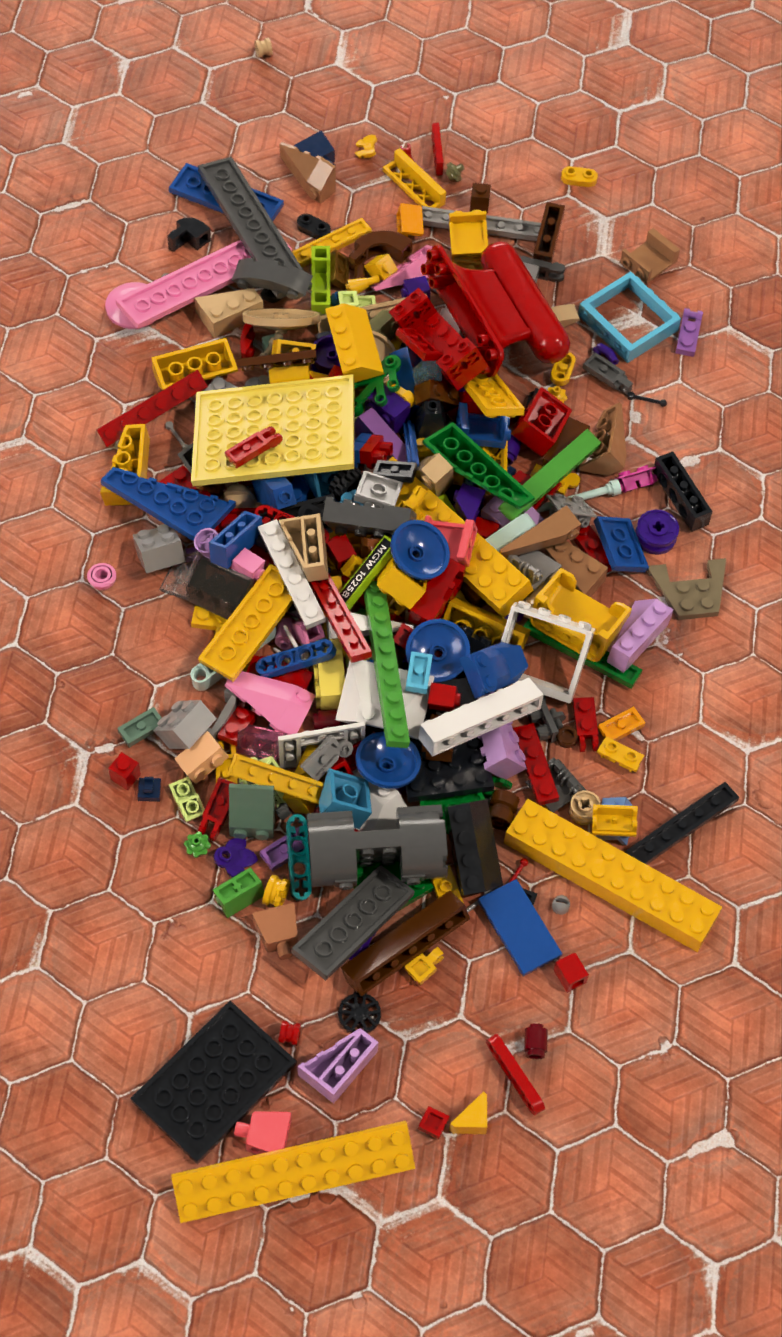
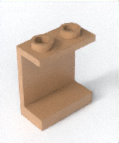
M652 228L648 231L645 243L631 253L626 249L622 250L620 263L624 268L630 270L635 276L648 284L678 261L680 249Z

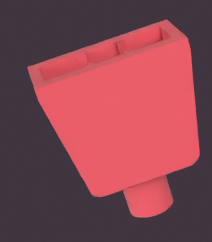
M253 1112L250 1124L236 1122L234 1136L247 1138L246 1150L254 1154L286 1148L291 1125V1112Z

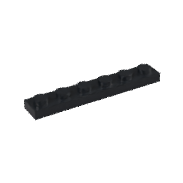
M724 782L627 849L625 853L647 865L736 803L739 796Z

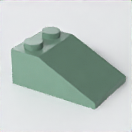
M229 784L230 836L245 839L246 837L258 840L274 839L276 816L274 786Z

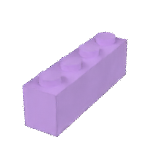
M658 599L634 601L630 616L623 625L615 644L612 646L607 662L624 673L668 626L674 610Z

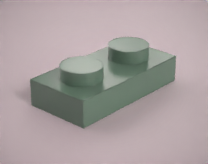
M152 707L118 727L117 730L130 748L155 733L153 730L158 726L157 723L162 717Z

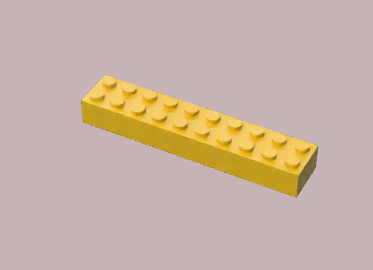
M392 457V458H390L388 461H398V460H396L394 457ZM415 477L413 483L403 482L395 506L399 504L400 500H408L416 486L419 485L427 490L428 493L418 506L422 512L418 520L424 521L425 516L429 515L434 521L465 524L461 517L419 479ZM477 533L469 567L466 566L463 581L499 615L505 618L510 613L511 607L515 602L523 601L534 590L530 580Z
M529 799L526 800L505 833L504 844L697 953L721 912L722 906Z

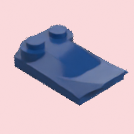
M504 642L459 658L474 698L481 697L517 682L528 668L522 647Z

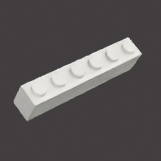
M530 678L517 681L504 689H498L490 695L482 696L474 702L464 704L453 711L443 713L437 718L425 721L423 724H420L418 739L429 753L435 756L541 709L543 693Z

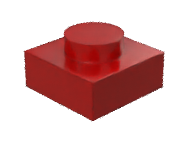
M428 1106L418 1126V1130L440 1139L450 1116Z

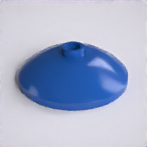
M410 520L401 524L392 535L390 544L392 557L397 566L408 576L418 580H431L438 577L447 568L450 559L448 543L444 535L432 524L422 520Z
M444 619L428 620L418 625L410 634L406 644V658L409 664L411 651L432 654L430 676H434L433 682H445L456 678L463 672L459 658L470 654L469 640L464 631L451 621ZM441 651L443 654L441 657H436L434 653Z
M384 732L373 733L364 738L359 744L355 756L356 766L360 774L370 783L388 789L400 788L411 783L418 775L421 766L420 753L411 741L408 748L386 747Z

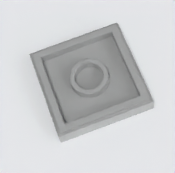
M364 471L353 501L363 504L365 502L379 505L382 509L383 505L395 506L403 482Z

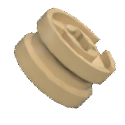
M587 790L574 794L569 806L570 817L580 825L592 824L593 804L600 805L599 797Z

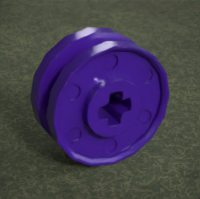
M655 509L641 515L635 533L642 550L657 555L672 550L679 534V524L672 514L664 510Z

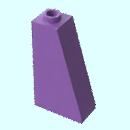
M372 407L358 416L354 422V439H357L361 433L382 435L384 442L393 443V454L387 456V461L394 457L398 461L407 462L405 444Z

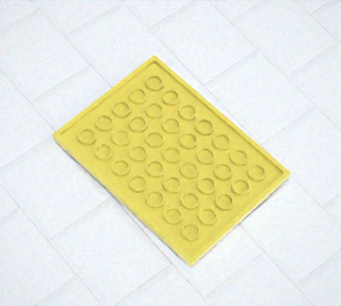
M353 374L196 393L191 473L192 486L354 469ZM269 426L274 427L276 433L282 435L283 440L274 448L271 447L237 469L225 456L224 452Z

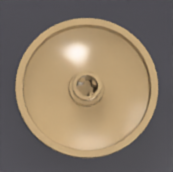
M293 308L254 309L243 312V322L255 327L275 330V333L284 334L287 333V330L305 328L319 323L320 313Z

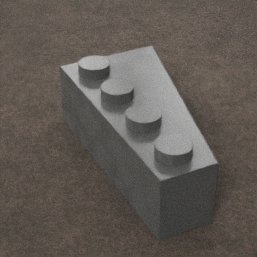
M326 496L322 521L337 535L354 533L358 537L374 535L375 538L382 539L384 535L392 537L394 531L401 524L410 520H416L417 514L410 508L383 505L382 509L379 505L365 502L361 506L358 503L352 502V500L344 499L343 503L335 502L334 497Z

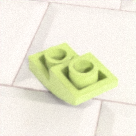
M189 777L169 784L168 787L186 823L203 815L205 808Z

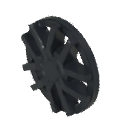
M354 992V994L341 1001L338 1018L342 1027L350 1033L356 1031L355 1029L359 1023L366 1033H370L380 1022L381 1008L378 1001L368 994L360 996ZM358 997L363 998L362 1004L357 1003ZM354 998V1004L348 1002ZM366 999L370 1000L371 1003L365 1004ZM344 1006H346V1007L350 1008L351 1011L342 1010V1009H343ZM375 1006H376V1008H377V1010H374V1011H369V1010H368V1009H370V1008H372V1007H375ZM342 1014L349 1017L344 1021ZM378 1015L376 1021L374 1022L371 1016ZM351 1020L355 1022L352 1028L347 1025ZM367 1020L372 1025L369 1028H367L366 1024L364 1023Z

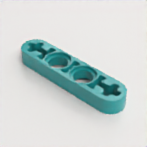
M294 814L286 822L290 893L294 900L305 901L312 891L308 828L305 817L300 814ZM295 819L298 820V823H302V826L298 829V835L303 834V837H291V835L296 834L295 827L291 826ZM294 841L303 843L304 850L298 853L292 849ZM302 863L305 866V873L301 875L296 874L293 869L294 864ZM306 878V881H302V888L306 889L307 892L300 896L298 892H295L299 887V881L294 882V879Z

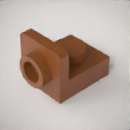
M361 537L360 558L368 557L381 539Z

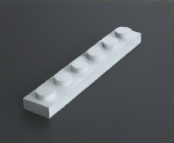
M277 519L258 526L261 538L306 629L326 622V617Z

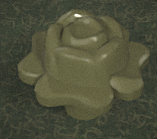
M450 162L447 164L445 174L450 180L459 182L462 180L461 172L465 168L461 163L456 166Z

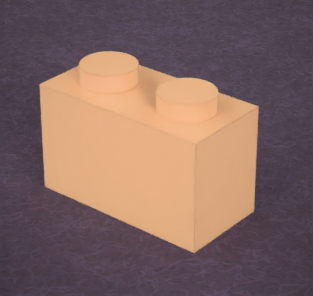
M207 731L190 749H185L174 759L185 774L197 784L205 779L216 767L222 765L229 756L217 740Z

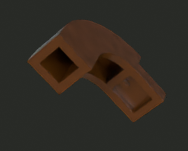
M393 231L367 233L354 242V250L348 257L349 269L354 272V267L358 263L364 264L369 258L389 254L392 259L402 263L412 253L413 240Z

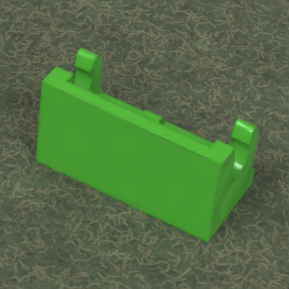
M250 867L214 888L213 893L218 906H222L225 916L229 918L261 899L264 895L262 881Z

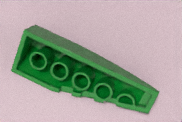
M453 422L423 440L422 443L434 454L440 453L453 467L455 472L520 510L535 499L528 490Z

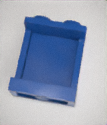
M459 402L456 425L478 446L505 449L506 442L510 441L511 429H508L510 418L506 416L489 418L484 414L468 413L467 403Z

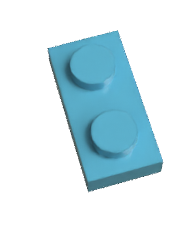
M411 651L405 691L427 694L432 654Z

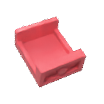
M426 515L424 521L435 526L444 535L449 546L450 558L469 567L478 530L474 520L466 519L465 524L434 521L431 516Z

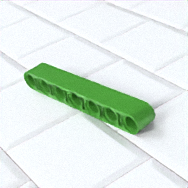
M586 429L522 485L535 497L532 502L520 510L503 502L498 507V510L510 522L524 514L587 459L602 442Z

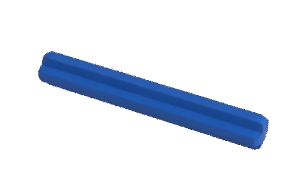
M407 420V423H403L407 462H415L417 467H419L414 423H411V420Z

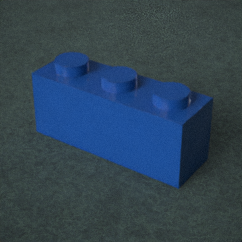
M244 511L209 542L211 563L228 569L232 565V560L244 548L249 550L256 544L257 537L260 535L258 526L263 525L262 516Z

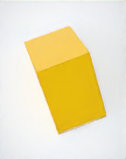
M484 1091L450 1123L449 1131L452 1134H486L487 1094Z

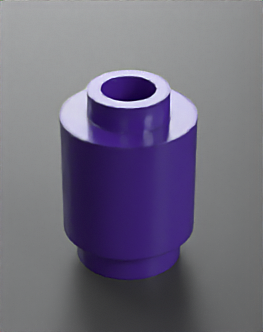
M512 434L510 441H508L507 465H512L516 461L522 442Z

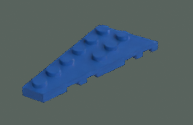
M113 467L101 479L102 486L193 542L200 530L204 528L215 529L236 507V501L229 500L227 502L220 500L218 496L212 494L211 496L202 495L197 490L169 482L163 484L157 482L155 478H142L137 476V473Z

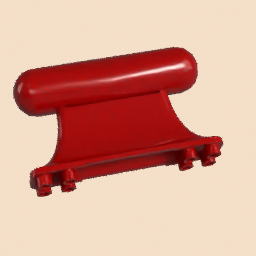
M496 241L484 249L480 260L482 270L467 269L456 265L451 261L441 245H434L431 250H427V261L421 265V273L429 277L430 288L436 289L464 337H467L478 348L488 364V367L480 374H485L489 378L496 376L504 360V349L519 341L525 340L535 357L542 363H557L562 361L569 353L571 343L568 334L515 248L508 242Z

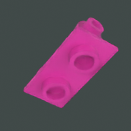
M646 465L637 468V472L630 473V470L619 473V477L616 479L620 483L621 491L625 493L637 489L636 481L639 482L640 488L654 485V482H657V476L652 474V471L656 467L649 468Z

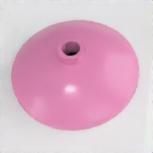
M140 282L125 283L110 292L106 299L105 308L107 316L114 324L127 329H137L116 306V299L147 284Z

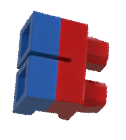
M361 433L354 442V466L356 468L362 463L372 470L377 460L387 461V456L393 454V443L384 442L382 435Z

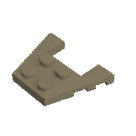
M726 558L707 560L706 565L710 577L707 579L670 582L666 564L649 566L647 573L649 576H652L657 589L661 590L665 596L668 606L674 610L673 614L677 620L718 616L720 610Z

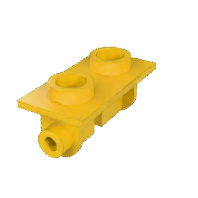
M607 736L597 750L601 758H605L613 763L618 762L619 766L629 770L631 773L632 771H638L639 764L645 756Z

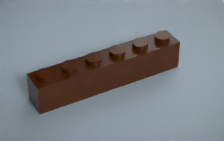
M449 890L344 964L341 969L346 981L360 996H363L470 920L465 904Z

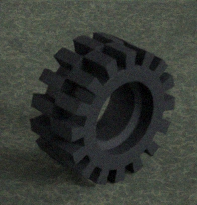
M355 466L354 469L338 471V475L333 477L334 481L330 482L329 493L334 494V497L340 502L342 494L358 488L363 473Z

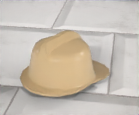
M238 483L229 486L220 497V500L227 502L229 500L236 501L235 508H257L260 505H264L257 502L254 488H248Z

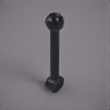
M634 392L627 394L629 400L639 399L660 404L662 407L667 405V401L664 399L660 401L635 395Z

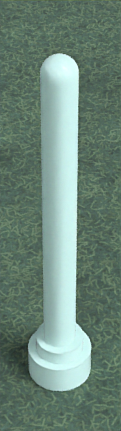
M618 479L608 481L604 487L572 496H579L584 500L605 494L616 496L621 494V486ZM547 502L543 504L537 510V512L541 513L544 511H548L551 509L553 504L551 502Z

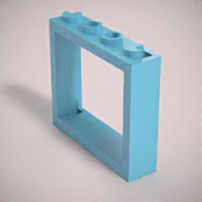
M631 271L579 304L578 310L579 317L627 363L677 332L681 322L679 315L668 307L665 301L661 300L652 289L648 288ZM627 288L665 322L633 344L595 309Z

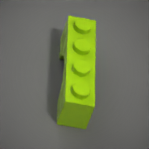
M311 246V275L313 276L311 279V311H316L323 315L326 314L325 309L330 308V246Z

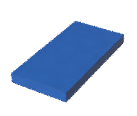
M517 879L478 898V903L523 977L562 956L563 953Z

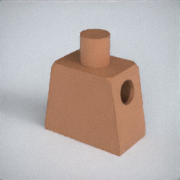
M290 903L252 913L254 926L266 951L272 952L277 950L280 960L291 958L290 947L298 943L295 904Z

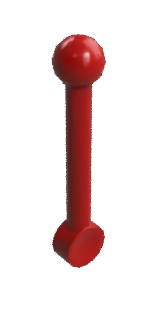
M526 858L520 860V865L509 882L515 880L523 867L528 865Z

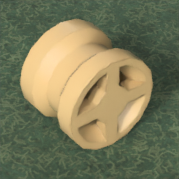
M265 38L264 41H254L258 58L263 57V55H272V45L269 38Z

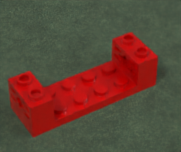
M417 288L389 311V314L399 328L413 327L442 353L441 358L430 362L457 391L488 367L478 348L467 337L463 339L436 311L429 298L420 288Z

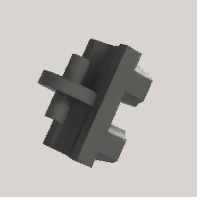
M542 700L541 709L528 714L530 723L539 721L542 723V726L536 727L540 741L547 739L551 743L557 741L558 729L563 727L562 721L566 718L564 712H557L555 708L549 710L545 700Z

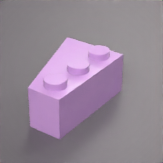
M359 1028L336 1042L331 1048L324 1052L321 1051L316 1054V1057L298 1065V1076L334 1104L378 1052V1041Z

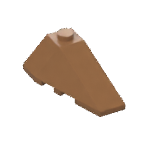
M284 142L280 143V158L311 199L321 204L336 192L335 165L319 155L313 157L308 151L300 152L295 146Z
M619 402L603 411L595 427L597 429L595 436L602 444L579 465L580 471L609 476L615 472H620L625 467L627 456L622 404Z

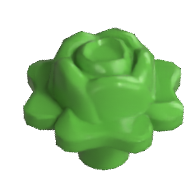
M199 831L192 835L189 834L187 836L188 840L184 842L187 854H193L195 858L200 855H206L208 853L207 849L211 847L208 835H202Z

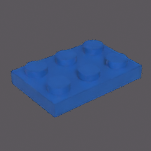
M603 516L595 518L594 524L612 571L646 572L649 566L630 518Z

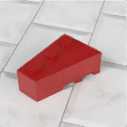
M450 558L445 571L427 582L426 592L411 609H408L410 612L408 621L418 626L428 620L440 619L447 609L449 601L454 599L462 588L466 566Z

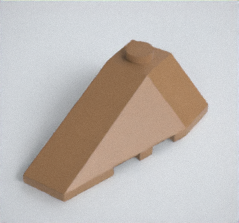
M566 505L501 548L499 553L507 559L510 555H521L563 543L568 539L573 540L580 534L581 523Z

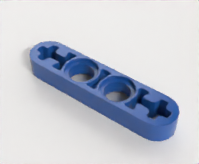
M329 639L318 640L263 657L257 661L255 669L260 676L267 678L276 677L328 661L335 656L336 647ZM311 652L308 659L301 660L303 653ZM285 658H291L288 665L281 666Z

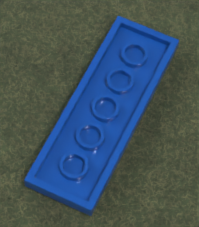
M186 163L169 186V192L224 214L199 174L198 167ZM252 188L269 217L274 221L284 206V200Z

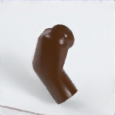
M358 263L354 267V279H367L365 276V264Z

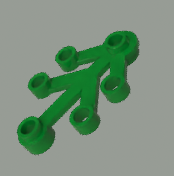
M389 355L383 359L381 364L384 375L354 383V389L367 385L360 395L354 399V417H358L363 413L364 408L362 404L375 389L377 395L374 399L377 406L383 407L387 404L388 400L385 395L383 379L388 374L389 381L387 382V387L389 391L397 392L400 389L397 372L400 370L401 360L398 356Z

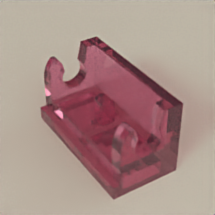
M248 725L238 732L237 752L263 759L272 756L277 761L279 757L278 737L287 735V733Z

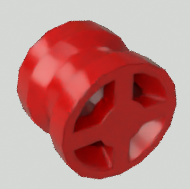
M283 1020L280 1028L279 1043L289 1042L293 1046H297L301 1032V1023L289 1024L288 1021Z

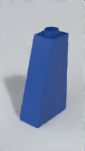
M285 477L251 480L258 503L268 505L277 510L297 504L292 484Z

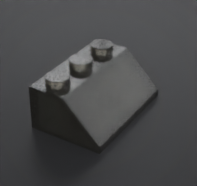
M203 556L188 584V601L228 620L254 586V579L231 568L227 569L213 564L209 558Z

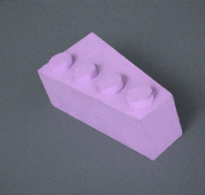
M513 721L478 736L484 745L480 748L481 755L483 757L486 756L487 762L483 763L485 770L505 780L527 769L524 762L526 760L525 755L518 745L519 737L513 731L511 725Z

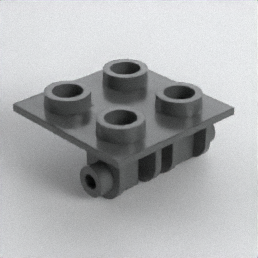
M552 758L548 764L559 795V801L545 804V806L554 813L569 803L574 794L586 789L559 759ZM528 779L527 781H525V783L532 790L530 781Z

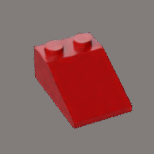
M540 387L525 409L524 416H521L517 421L511 434L543 457L555 444L572 409L543 387Z

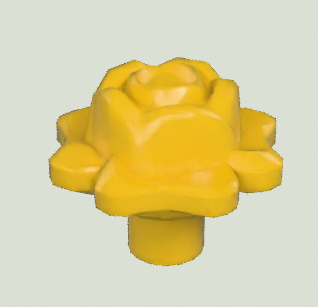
M559 386L548 388V392L564 403L567 400L566 390L561 389Z

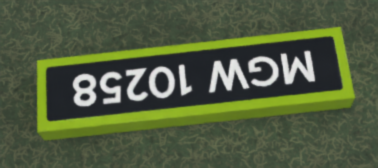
M386 535L383 536L339 592L349 610L392 557L391 539Z

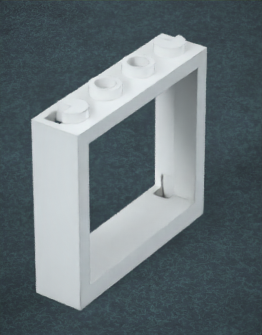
M524 601L515 602L511 607L501 642L509 644L518 613L586 635L569 689L526 674H522L518 680L522 681L530 678L543 695L570 704L583 670L595 628H592L590 623L579 621V623L571 621V617L567 615H553L546 608L540 607L535 609L530 607V603Z

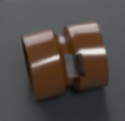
M499 789L493 791L489 808L493 828L498 830H507L520 802L517 795L507 790Z

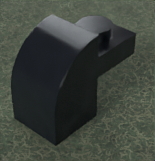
M182 218L176 221L177 229L167 235L168 248L173 252L186 243L199 250L211 241L210 228L196 218Z

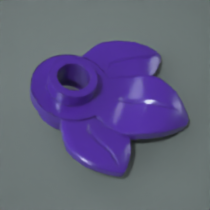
M240 838L229 840L226 846L219 847L214 853L216 865L220 868H225L231 877H235L245 871L244 868L254 865L258 858L254 852L245 848L247 841ZM222 854L227 855L229 858H224Z

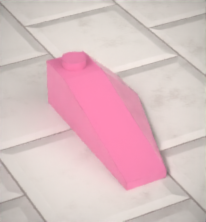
M425 245L407 257L408 262L398 264L396 266L398 270L391 276L381 280L379 283L370 285L371 290L378 291L402 285L406 279L421 276L429 278L421 273V265L426 263L427 250H431L433 246Z
M244 671L239 674L234 682L228 679L225 687L242 702L249 703L259 717L261 715L265 717L274 730L284 735L298 733L316 696L297 685Z

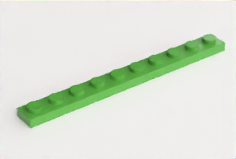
M372 581L363 594L386 747L408 748L410 738L387 595L379 590L377 581Z

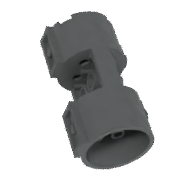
M442 804L397 807V829L354 832L352 811L308 813L307 823L312 887L334 886L339 887L340 890L353 889V886H357V864L360 867H371L373 863H382L383 866H390L398 861L402 883L407 882V885L421 884L420 881L425 879L447 878L448 866L445 865L448 856L445 821L444 819L441 820L443 816Z

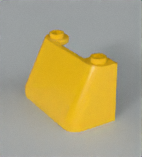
M560 568L535 597L532 608H546L553 615L559 616V614L571 617V621L590 623L591 627L595 628V632L586 658L590 661L598 662L627 621L632 608L620 602L613 603L610 608L575 589L577 581L574 575ZM530 616V622L533 627L580 654L586 637L585 634Z

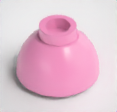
M98 563L89 569L87 578L93 588L106 590L113 586L116 580V571L109 564Z

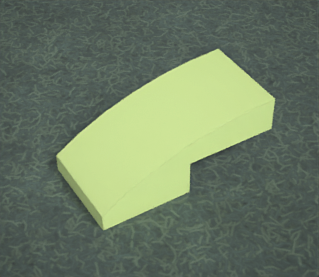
M338 291L339 305L348 304L361 307L376 304L375 295L357 296V291Z

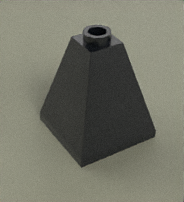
M435 400L424 401L410 418L411 423H414L416 440L418 438H427L449 424V416L442 403Z

